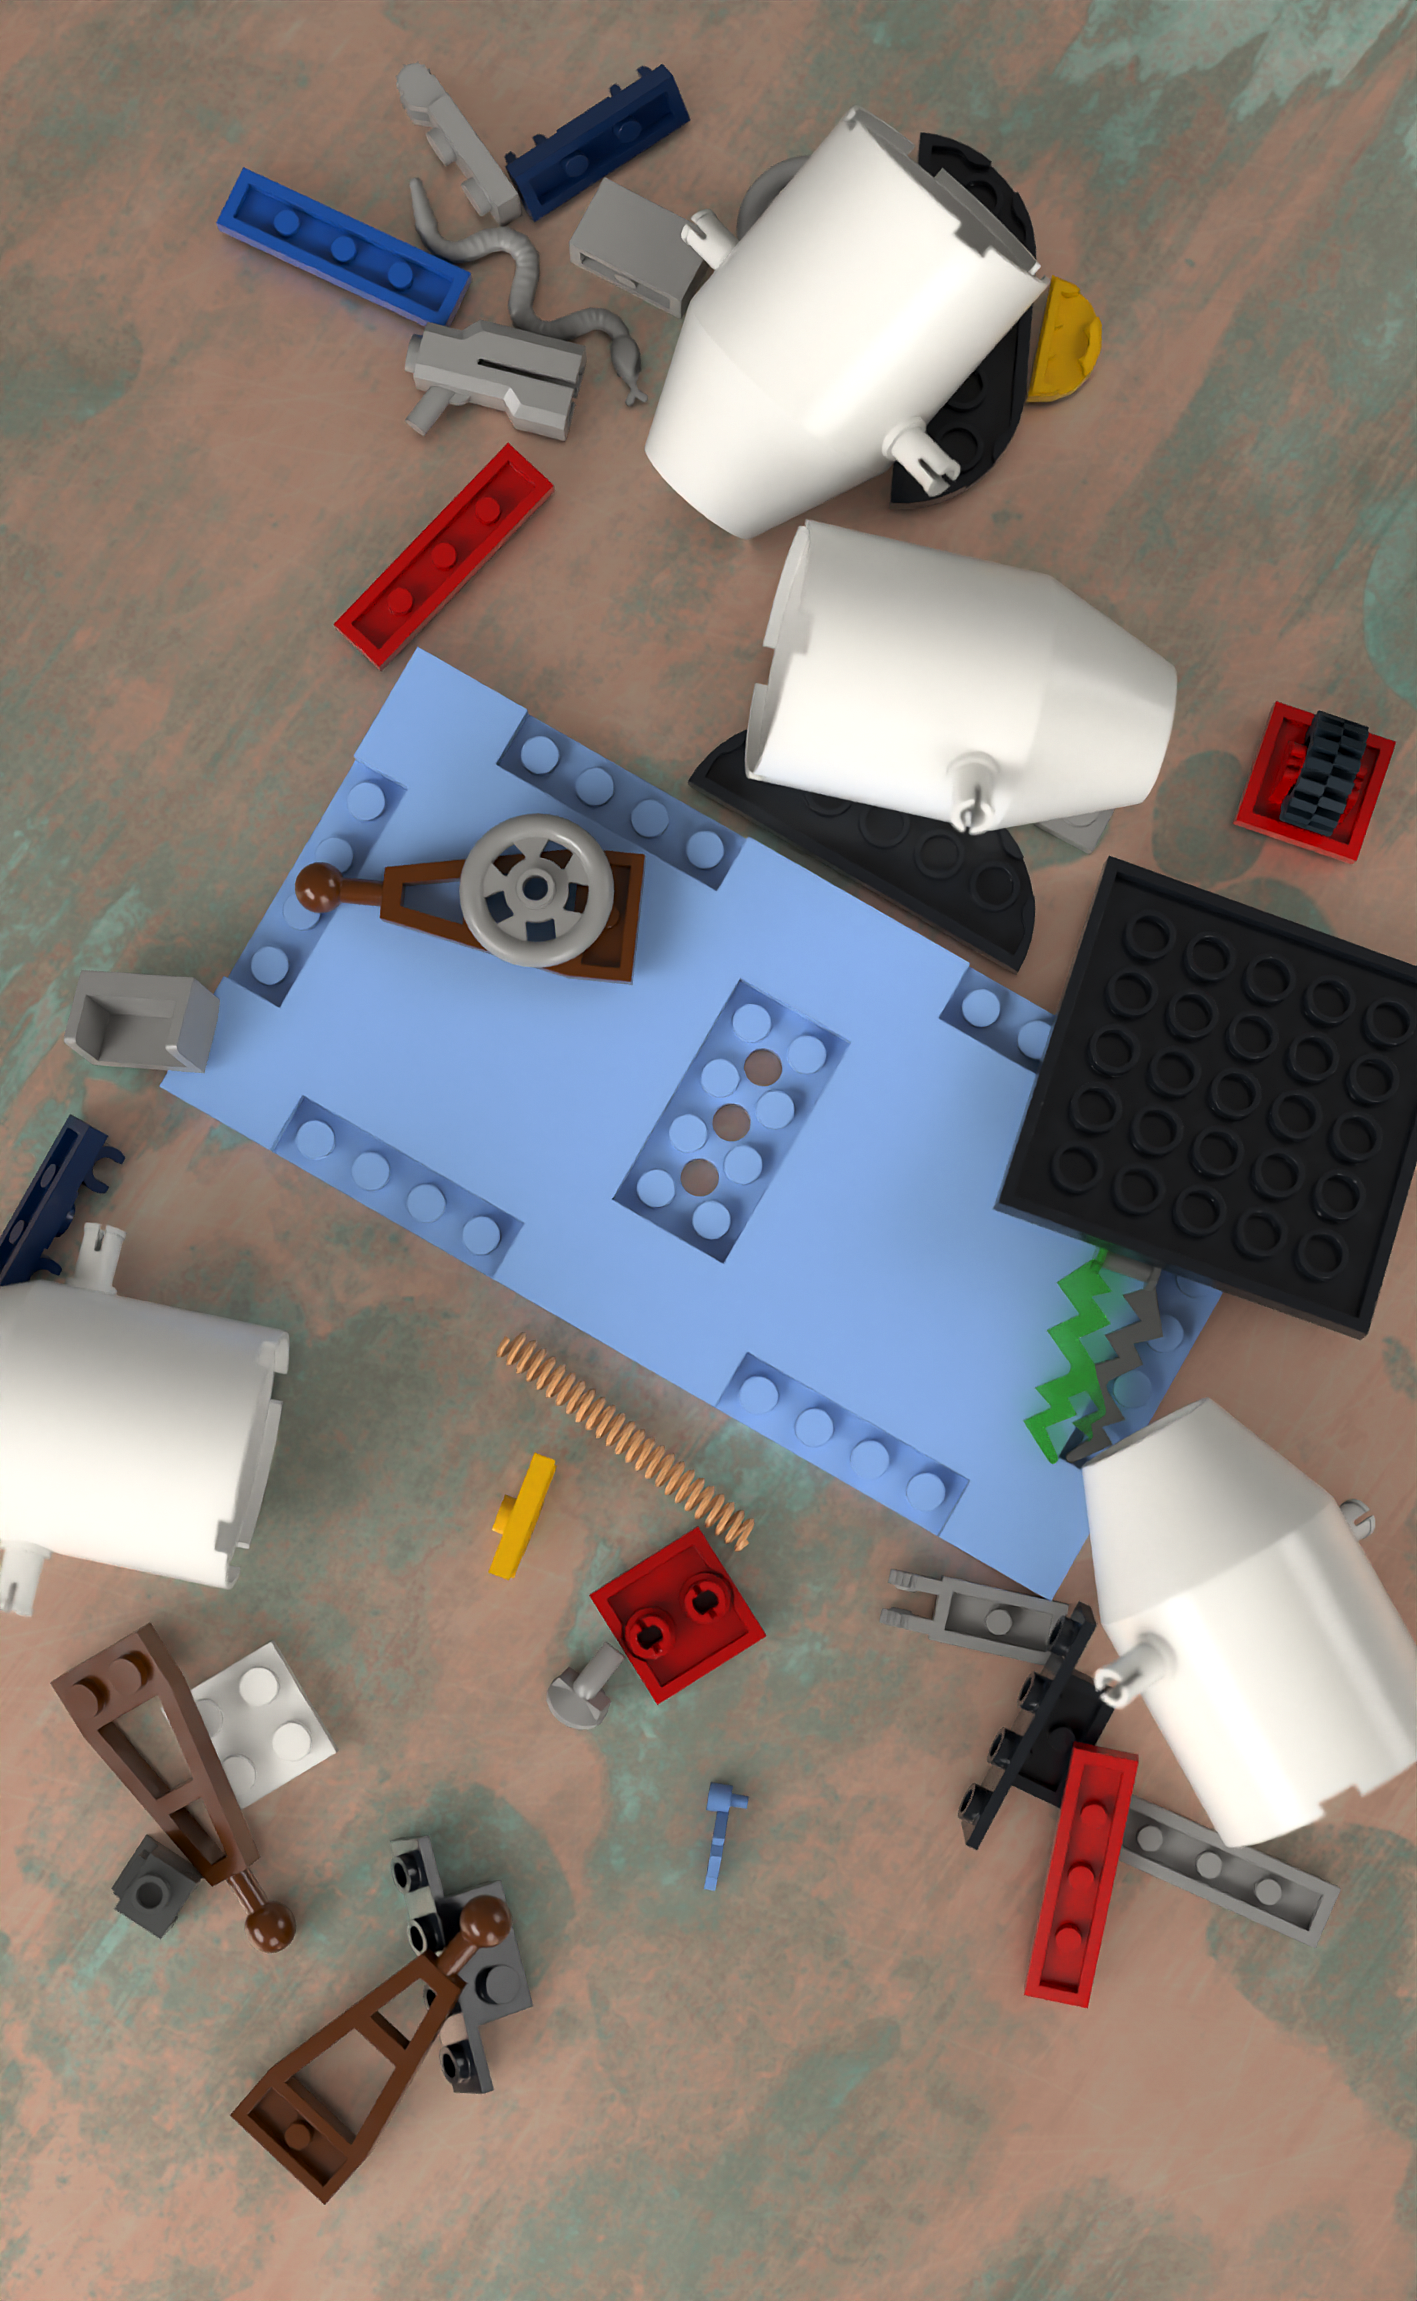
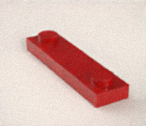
M507 443L333 624L335 629L382 672L555 492L554 485L511 444Z
M1074 1741L1024 1984L1025 1996L1088 2008L1139 1763L1138 1754Z

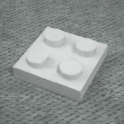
M274 1640L190 1690L241 1810L339 1751ZM161 1707L160 1709H161V1711L163 1712L165 1718L167 1719V1721H168V1723H169V1720H168V1718H167V1716H166V1713H165L163 1707Z

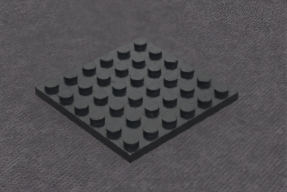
M1108 856L1103 864L993 1209L1358 1340L1363 1339L1369 1332L1417 1163V966L1121 859Z

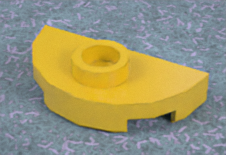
M1052 275L1026 402H1052L1072 394L1090 377L1102 349V323L1099 316H1096L1092 304L1080 293L1081 290L1075 284Z
M534 1453L517 1499L505 1494L492 1527V1531L502 1534L488 1573L506 1580L514 1579L557 1468V1465H554L556 1460Z

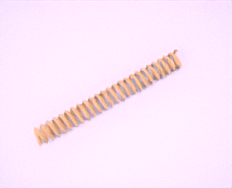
M521 1332L509 1344L510 1339L506 1336L503 1338L496 1351L497 1358L509 1353L506 1365L510 1366L519 1361L516 1367L517 1374H521L529 1369L526 1375L527 1382H531L540 1376L536 1382V1390H542L550 1383L546 1390V1398H552L560 1391L556 1398V1406H562L570 1399L565 1409L566 1414H572L580 1407L575 1417L576 1422H582L590 1415L585 1425L586 1430H592L600 1423L595 1433L596 1438H602L610 1431L605 1440L606 1447L612 1446L620 1439L615 1448L616 1455L622 1454L630 1447L625 1456L626 1463L632 1462L640 1455L635 1464V1471L642 1470L650 1463L645 1472V1479H651L661 1470L655 1480V1487H661L671 1478L665 1488V1495H671L681 1486L675 1496V1503H681L691 1494L685 1504V1511H691L701 1502L695 1512V1519H701L711 1510L705 1520V1528L711 1527L721 1518L715 1528V1536L721 1535L732 1525L725 1536V1544L731 1543L742 1533L734 1547L735 1552H740L749 1544L746 1539L754 1527V1518H749L741 1524L745 1516L744 1510H739L731 1516L735 1508L734 1502H729L721 1508L725 1500L724 1494H719L711 1500L715 1492L714 1486H708L701 1492L705 1484L704 1478H698L691 1484L695 1476L694 1469L688 1470L681 1476L685 1468L684 1461L678 1462L670 1469L675 1460L674 1453L668 1454L660 1461L665 1452L664 1445L658 1446L650 1453L655 1444V1437L648 1438L640 1445L645 1436V1429L638 1430L630 1437L635 1428V1421L628 1422L620 1429L626 1418L625 1413L618 1414L610 1421L616 1410L615 1405L608 1406L600 1413L606 1402L605 1397L598 1398L588 1407L596 1394L595 1389L588 1390L578 1400L586 1386L585 1381L578 1382L568 1392L576 1379L575 1372L568 1374L558 1384L566 1371L565 1364L558 1366L548 1376L556 1363V1356L548 1358L538 1368L546 1355V1348L540 1349L528 1360L536 1347V1340H531L518 1352L527 1337L526 1332Z

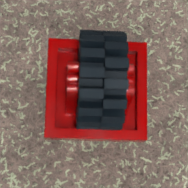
M1276 701L1272 705L1233 824L1349 864H1354L1358 859L1396 741L1369 733V727L1320 710L1317 711V714H1313Z

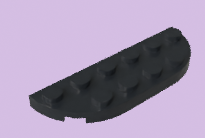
M920 132L917 164L933 177L942 168L946 170L998 218L1036 259L1035 235L1026 206L1018 191L1015 193L1007 181L991 166L992 161L968 145L954 139ZM1033 303L926 425L925 433L952 460H955L960 465L958 477L953 481L946 474H943L941 477L950 486L939 495L929 496L924 487L896 460L892 467L889 509L922 508L951 499L979 482L1004 455L1018 427L1025 402Z
M747 729L721 743L700 763L689 778L688 785L1010 972L1016 975L1019 972L1032 939L1035 923V896H1033L1030 877L1023 860L1024 856L1006 828L970 834L971 827L968 826L962 832L950 822L748 778L745 771Z

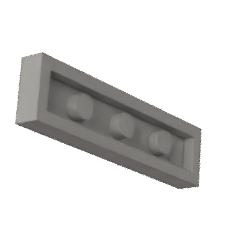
M1132 1794L1119 1861L1316 1948L1340 1893V1887L1248 1845L1227 1847L1216 1831Z

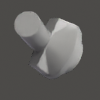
M605 1642L581 1673L568 1667L560 1676L552 1681L547 1690V1704L551 1713L558 1721L574 1729H593L601 1724L611 1703L602 1687L626 1657L608 1642Z

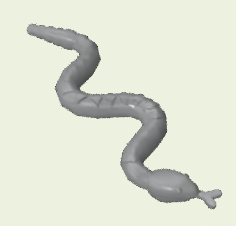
M415 177L410 180L409 185L411 188V198L413 199L412 207L414 209L415 228L421 242L433 256L456 264L472 262L496 251L502 250L510 253L516 265L508 301V309L514 328L564 341H570L592 330L600 329L605 331L612 340L610 348L612 364L617 371V375L630 387L626 405L632 406L636 398L641 402H647L648 396L637 387L639 372L641 371L640 351L635 340L630 337L627 326L618 315L605 308H587L553 321L541 320L535 315L533 310L534 297L540 277L539 253L528 236L505 226L483 229L456 242L445 240L437 230L438 223L434 217L433 209L430 207L429 199L426 197V191L423 188L421 179Z

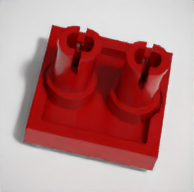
M696 1526L589 1594L657 1705L767 1636L699 1526Z

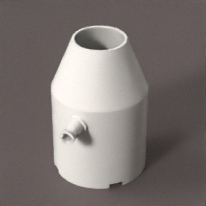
M853 105L741 241L717 219V215L711 209L700 210L690 218L701 229L699 232H696L689 224H685L681 233L683 241L690 245L715 271L690 301L645 444V452L660 475L688 503L713 523L742 539L750 540L886 472L896 460L924 487L929 496H936L945 491L950 485L941 476L946 474L951 480L955 481L960 472V465L955 460H952L925 433L926 425L1050 284V279L1045 275L1041 279L1033 276L1041 265L1008 228L976 197L943 168L935 177L931 176L908 156L915 147L911 141L886 122L859 106Z
M806 519L805 526H799L789 549L764 637L763 647L775 650L768 684L755 683L746 738L745 771L747 777L950 822L962 832L968 826L971 827L970 834L1141 804L1149 795L1157 779L1166 753L1176 705V670L1170 662L1050 575Z
M85 1223L83 1230L85 1233L74 1277L67 1278L65 1284L47 1280H35L0 1287V1548L5 1550L0 1569V1611L10 1613L14 1611L17 1615L32 1616V1606L44 1559H51L52 1553L230 1590L235 1585L241 1571V1567L230 1565L235 1548L237 1546L249 1549L258 1520L283 1407V1401L271 1399L275 1372L287 1374L290 1346L289 1334L285 1330L116 1295L117 1290L111 1286L126 1232L106 1225L104 1231L100 1229L101 1224Z
M1209 1397L1195 1401L1145 1426L1102 1451L1082 1466L1100 1620L1120 1657L1109 1666H1104L1097 1671L1095 1676L1097 1690L1101 1689L1113 1680L1119 1682L1118 1685L1101 1695L1105 1702L1115 1708H1123L1134 1697L1141 1694L1224 1845L1227 1847L1247 1846L1299 1828L1325 1816L1320 1802L1354 1784L1363 1796L1417 1762V1645L1358 1542L1371 1535L1375 1529L1374 1516L1366 1518L1358 1525L1354 1524L1355 1519L1370 1510L1366 1504L1357 1499H1348L1339 1507L1332 1495Z

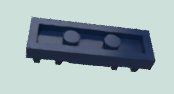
M663 64L654 70L646 66L639 67L636 70L640 79L623 90L616 83L609 87L611 98L608 96L556 130L557 133L548 139L542 134H536L532 137L536 147L519 158L512 151L505 155L507 173L519 194L525 211L535 222L691 121L674 76Z
M72 1114L68 1116L0 1236V1287L30 1282L33 1273L41 1269L48 1270L57 1276L60 1275L62 1272L61 1266L49 1256L43 1254L44 1249L48 1250L54 1237L58 1238L63 1235L70 1226L75 1214L74 1202L79 1195L77 1191L80 1185L83 1184L96 1193H106L109 1186L93 1175L95 1163L101 1158H109L119 1164H123L125 1156L121 1151L105 1142L108 1135Z

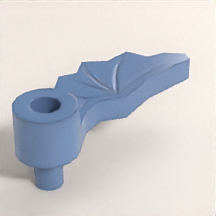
M715 1782L710 1783L706 1810L717 1812L704 1885V1889L713 1891L716 1889L730 1806L747 1809L749 1796L733 1794L732 1785Z

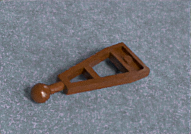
M568 849L544 851L541 854V858L548 859L557 864L561 869H565L573 853ZM603 850L610 863L614 879L613 906L603 931L590 947L575 958L558 965L538 967L536 969L569 979L633 985L646 856L645 854ZM523 854L498 856L493 865L504 876H507L517 863L525 860V856ZM466 859L385 867L384 881L343 877L342 873L335 866L325 862H315L304 867L296 878V897L300 904L311 912L327 913L336 909L341 903L381 907L379 918L384 922L493 955L473 936L464 916L463 924H459L404 907L406 886L460 882ZM577 884L574 912L583 914L588 899V886Z
M151 1622L50 1682L83 1737L211 1887L224 1880L227 1881L247 1914L244 1930L250 1945L263 1953H276L285 1949L292 1942L296 1933L295 1917L286 1905L277 1901H269L249 1868L260 1858V1854L186 1679ZM156 1695L160 1699L193 1776L172 1789L166 1786L112 1722ZM202 1797L226 1854L221 1851L184 1806Z
M488 1894L476 1896L468 1901L460 1915V1932L439 1956L428 1948L270 2068L231 2113L230 2116L324 2205L337 2193L377 2145L467 1985L458 1975L460 1970L480 1948L497 1946L509 1935L512 1927V1914L507 1904L502 1899ZM421 1978L437 1993V1996L412 2040L409 2041L378 2010ZM354 2028L396 2067L357 2136L293 2077L294 2074Z

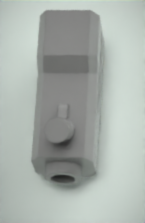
M478 320L463 330L427 322L423 336L412 335L405 361V371L414 373L413 378L416 389L426 391V393L405 421L415 431L425 436L448 404L462 406L470 402L505 411L515 429L566 441L576 405L575 402H571L572 397L578 398L587 361L586 346L484 320Z

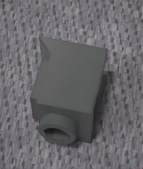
M146 1834L111 1888L114 1891L113 1894L120 1898L114 1909L159 1939H162L173 1927L178 1919L177 1914L190 1894L200 1885L204 1877L193 1864Z

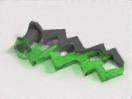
M1096 1246L1091 1260L1057 1281V1284L1079 1314L1047 1329V1332L1069 1361L1070 1370L1066 1375L1035 1387L1051 1407L1023 1420L1050 1463L1055 1464L1058 1461V1456L1045 1427L1076 1416L1077 1414L1068 1398L1083 1391L1088 1393L1098 1410L1072 1422L1088 1438L1066 1454L1067 1461L1073 1463L1113 1445L1102 1427L1123 1421L1125 1418L1109 1394L1107 1383L1143 1365L1134 1343L1163 1337L1156 1284L1162 1269ZM1101 1268H1105L1144 1282L1143 1289L1123 1294V1297L1140 1320L1105 1334L1119 1357L1094 1364L1079 1338L1111 1324L1092 1298V1296L1112 1292L1098 1274Z

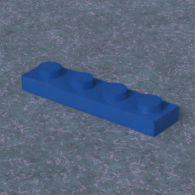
M244 167L216 222L219 231L425 327L427 322L450 327L472 282L470 272Z

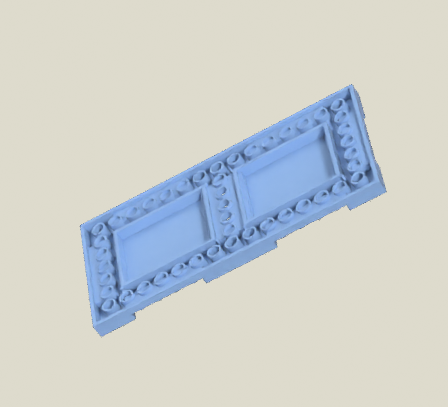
M417 647L353 755L355 758L354 764L228 978L225 976L222 978L214 992V995L220 999V1005L205 1073L168 1070L159 1087L1038 1595L1052 1601L1090 1534L1082 1466L1109 1447L1073 1463L1067 1461L1066 1454L1084 1440H1090L1093 1435L1090 1423L1105 1414L1104 1399L1096 1377L1094 1364L1119 1357L1105 1334L1140 1320L1123 1297V1294L1143 1289L1144 1285L1142 1281L1100 1267L1105 1249L993 1209L1055 1015L969 967L970 963L755 839L749 836L747 839L536 719L528 713V709ZM525 814H550L565 818L585 829L593 836L603 850L645 854L646 856L633 985L569 979L533 967L514 965L488 953L384 922L379 918L381 907L341 903L330 912L314 913L305 909L295 894L296 878L300 871L309 864L325 862L335 866L342 873L343 877L384 881L385 867L467 859L477 841L491 828L507 819ZM549 841L543 852L567 848ZM512 845L499 856L522 853L515 845ZM540 878L531 879L525 885L524 894L530 900H540L547 894L548 884ZM460 882L406 886L404 907L463 924V913L459 895ZM574 883L569 884V898L564 907L565 910L574 912L577 884ZM503 891L488 897L487 906L496 923L513 916L514 913L509 908ZM553 919L542 923L527 922L528 941L542 942L556 938ZM769 1051L778 1057L782 1066V1073L775 1083L769 1086H758L747 1078L744 1065L747 1058L754 1052ZM735 1105L745 1110L748 1114L750 1129L742 1139L726 1141L715 1133L712 1123L716 1112L724 1106ZM705 1160L711 1163L718 1172L719 1181L717 1187L706 1196L691 1195L682 1186L681 1173L684 1167L692 1161ZM1164 1270L1161 1271L1156 1284L1163 1337L1134 1343L1143 1365L1107 1383L1109 1394L1125 1418L1123 1421L1102 1427L1113 1445L1149 1424L1223 1291Z

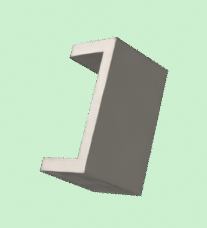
M605 177L569 241L571 263L679 319H682L710 266L681 238L685 224H689L696 232H699L701 229L696 224Z
M81 970L64 1035V1042L92 1065L205 1073L218 1021L220 999L194 977Z

